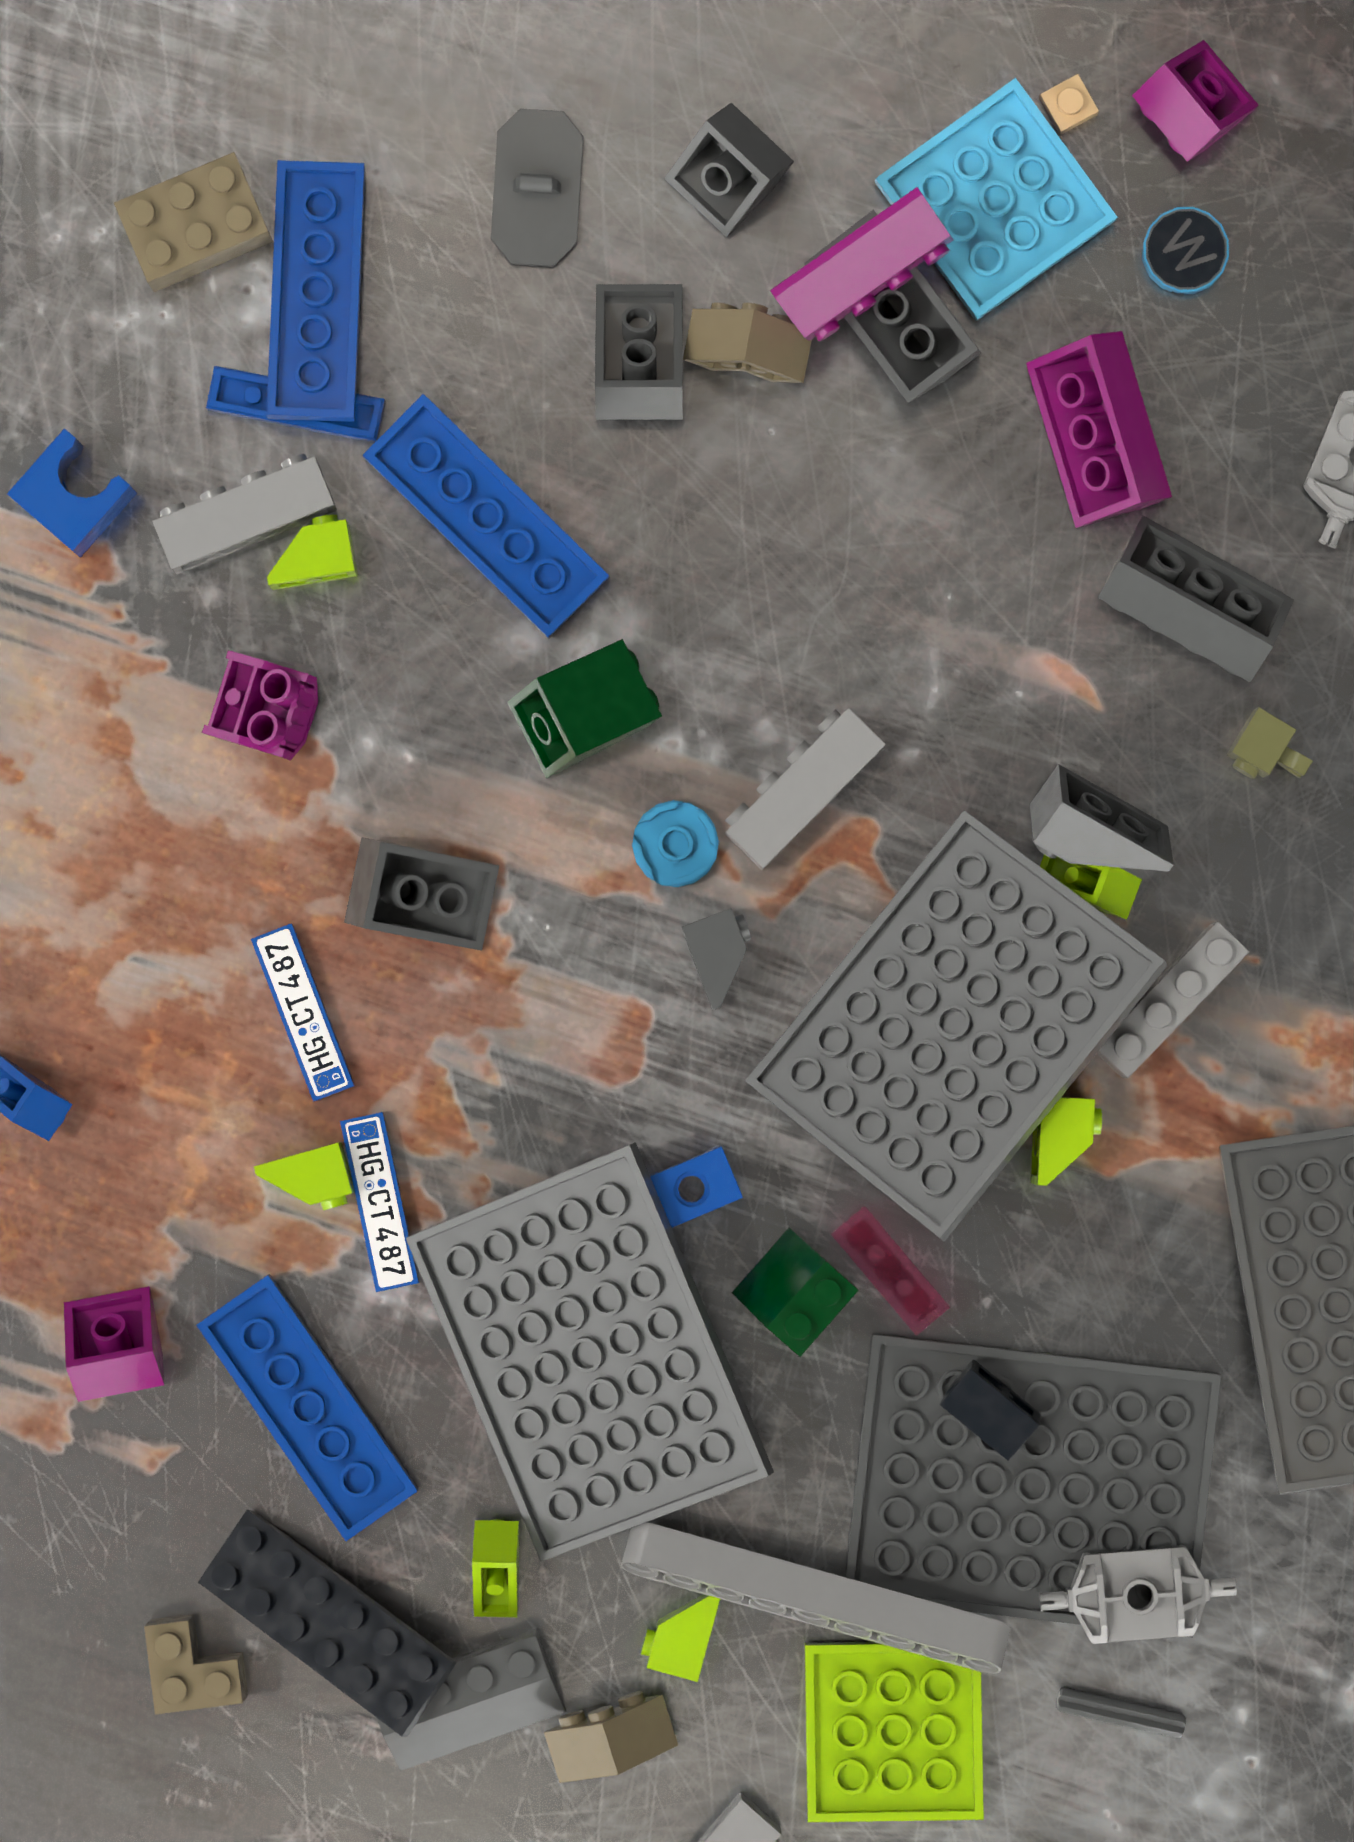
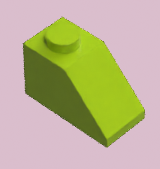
M336 514L312 518L313 525L301 528L268 574V586L272 590L358 576L350 526L347 520H338V515Z
M1046 855L1043 856L1040 864L1042 869L1098 911L1127 920L1141 884V878L1119 867L1070 864L1059 857L1054 859Z
M342 1142L253 1166L255 1174L309 1205L321 1203L322 1210L348 1204L346 1195L355 1193Z
M500 1519L475 1520L472 1555L474 1617H518L519 1521H504Z
M702 1594L660 1618L657 1622L656 1630L647 1629L641 1649V1655L648 1656L647 1668L698 1682L720 1598Z

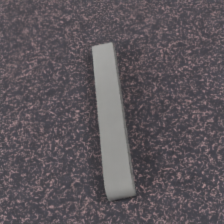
M648 1522L630 1528L620 1564L621 1568L640 1577L984 1673L993 1674L1001 1672L1010 1634V1627L1007 1624L993 1618Z

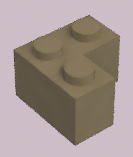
M712 303L711 309H692L683 360L712 371H744L771 382L804 383L812 340L808 341L805 339L787 315L773 314L771 316L767 314L768 308L766 306L755 303H742V308L737 309V307L729 304Z
M194 1614L151 1619L144 1626L155 1715L242 1704L248 1696L243 1652L200 1657Z
M638 1691L620 1697L618 1699L619 1706L614 1709L610 1705L589 1712L588 1716H585L583 1710H578L559 1717L560 1725L544 1732L559 1783L619 1775L678 1746L663 1695L644 1697L643 1691Z

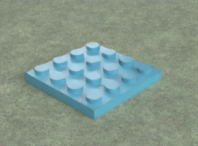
M1016 78L875 178V184L891 205L916 187L924 195L953 238V241L947 245L950 251L934 264L975 321L1114 223L1118 218Z

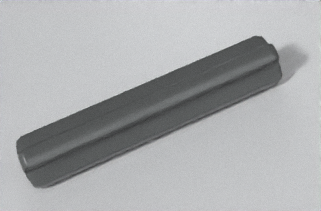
M1066 1687L1060 1688L1057 1696L1056 1708L1063 1713L1174 1738H1181L1185 1730L1186 1717L1182 1713Z

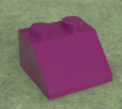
M1205 40L1164 63L1132 95L1140 105L1142 113L1158 126L1168 138L1171 148L1178 154H1181L1187 162L1207 150L1259 106Z
M149 1286L64 1302L66 1370L78 1402L164 1386L163 1352Z

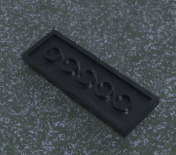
M246 1510L198 1581L199 1584L401 1737L409 1735L457 1663L253 1510Z

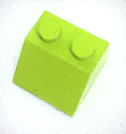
M1061 1097L1033 1131L1030 1183L1047 1186L1093 1144V1134H1101L1102 1108H1095V1099Z

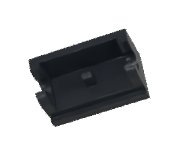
M974 1359L945 1393L946 1396L940 1403V1406L1007 1461L1013 1457L1040 1425L1041 1414Z

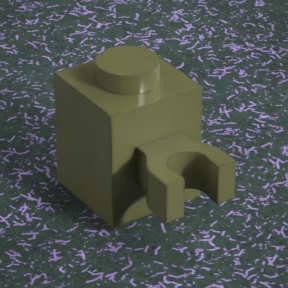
M1260 707L1251 713L1226 755L1235 760L1232 765L1234 769L1252 779H1255L1257 774L1263 778L1270 775L1276 764L1300 778L1305 775L1313 762L1306 756L1287 747L1296 729Z

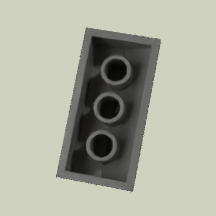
M873 209L806 261L804 265L810 263L878 214ZM917 266L910 270L913 277L907 283L894 291L886 287L874 296L877 301L876 304L856 317L850 312L844 317L908 403H911L949 379L981 354V351Z
M1142 516L1098 596L1099 599L1108 603L1115 610L1130 615L1146 624L1151 630L1166 635L1184 645L1192 653L1202 655L1223 667L1228 673L1237 675L1248 682L1252 681L1274 647L1294 601L1291 597L1145 516Z
M536 1628L452 1658L457 1662L407 1737H401L378 1718L377 1721L382 1735L401 1771L565 1713L566 1709L541 1637Z

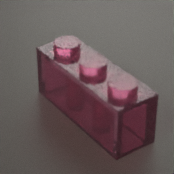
M863 1204L829 1232L916 1336L950 1308Z

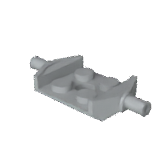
M1343 391L1340 394L1303 485L1309 496L1327 512L1326 517L1329 519L1319 542L1323 545L1328 543L1332 533L1328 547L1331 548L1337 547L1344 526L1349 521H1354V466L1349 458L1350 451L1354 448V391Z
M1177 1545L1175 1548L1101 1554L1086 1552L1082 1553L1069 1589H1066V1592H1039L1040 1610L1043 1612L1046 1610L1068 1608L1069 1612H1074L1092 1644L1194 1636L1206 1601H1210V1597L1237 1596V1588L1228 1587L1237 1586L1235 1577L1210 1580L1207 1577L1203 1578L1195 1561L1184 1545ZM1137 1584H1144L1150 1587L1152 1592L1150 1603L1143 1608H1134L1128 1603V1592Z

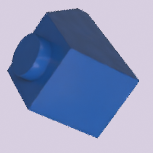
M0 1054V1112L13 1123L49 1141L57 1128L63 1123L66 1114L73 1104L52 1087Z

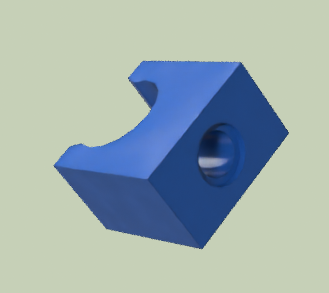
M64 428L10 489L7 495L81 558L134 498L137 492L118 475L111 479L106 489L98 495L84 498L71 494L66 482L67 470L72 461L81 455L84 446Z
M721 1145L677 1165L650 1174L672 1228L743 1198ZM695 1176L703 1182L705 1187L704 1193L698 1200L687 1201L679 1194V1184L685 1177Z

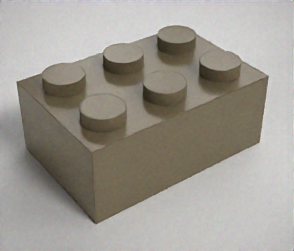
M235 152L114 202L147 283L153 292H157L273 242Z

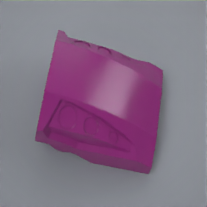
M228 650L226 659L229 661L209 724L208 726L204 725L202 733L291 761L306 743L319 702L317 677Z

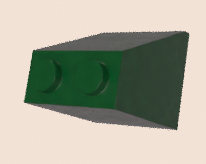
M623 639L535 678L507 701L546 779L642 731L662 717L659 711L658 698L654 691L647 687L639 672L638 659L627 648Z
M788 1227L737 1285L732 1294L769 1331L801 1357L859 1290L840 1271Z

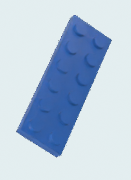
M277 160L266 414L268 419L355 422L365 189L364 163Z
M424 394L362 455L548 639L610 578L566 532Z
M270 1274L196 1325L345 1541L355 1536L419 1490Z

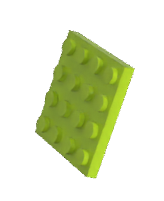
M876 1642L804 1643L808 1822L984 1820L982 1688L980 1671Z

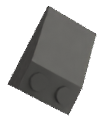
M596 284V420H683L682 284Z
M1060 764L1057 765L1030 803L1033 843H1035L1040 852L1050 858L1055 859L1059 857L1070 864L1167 872L1174 865L1169 830L1166 824Z
M361 837L344 923L365 929L482 951L499 865Z

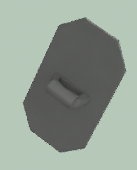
M520 108L497 131L491 240L510 264L554 267L577 244L584 137L564 111Z

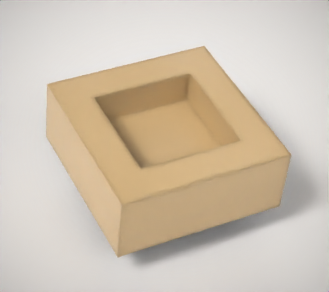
M1079 74L1041 93L1039 96V100L1059 136L1097 116L1099 112Z

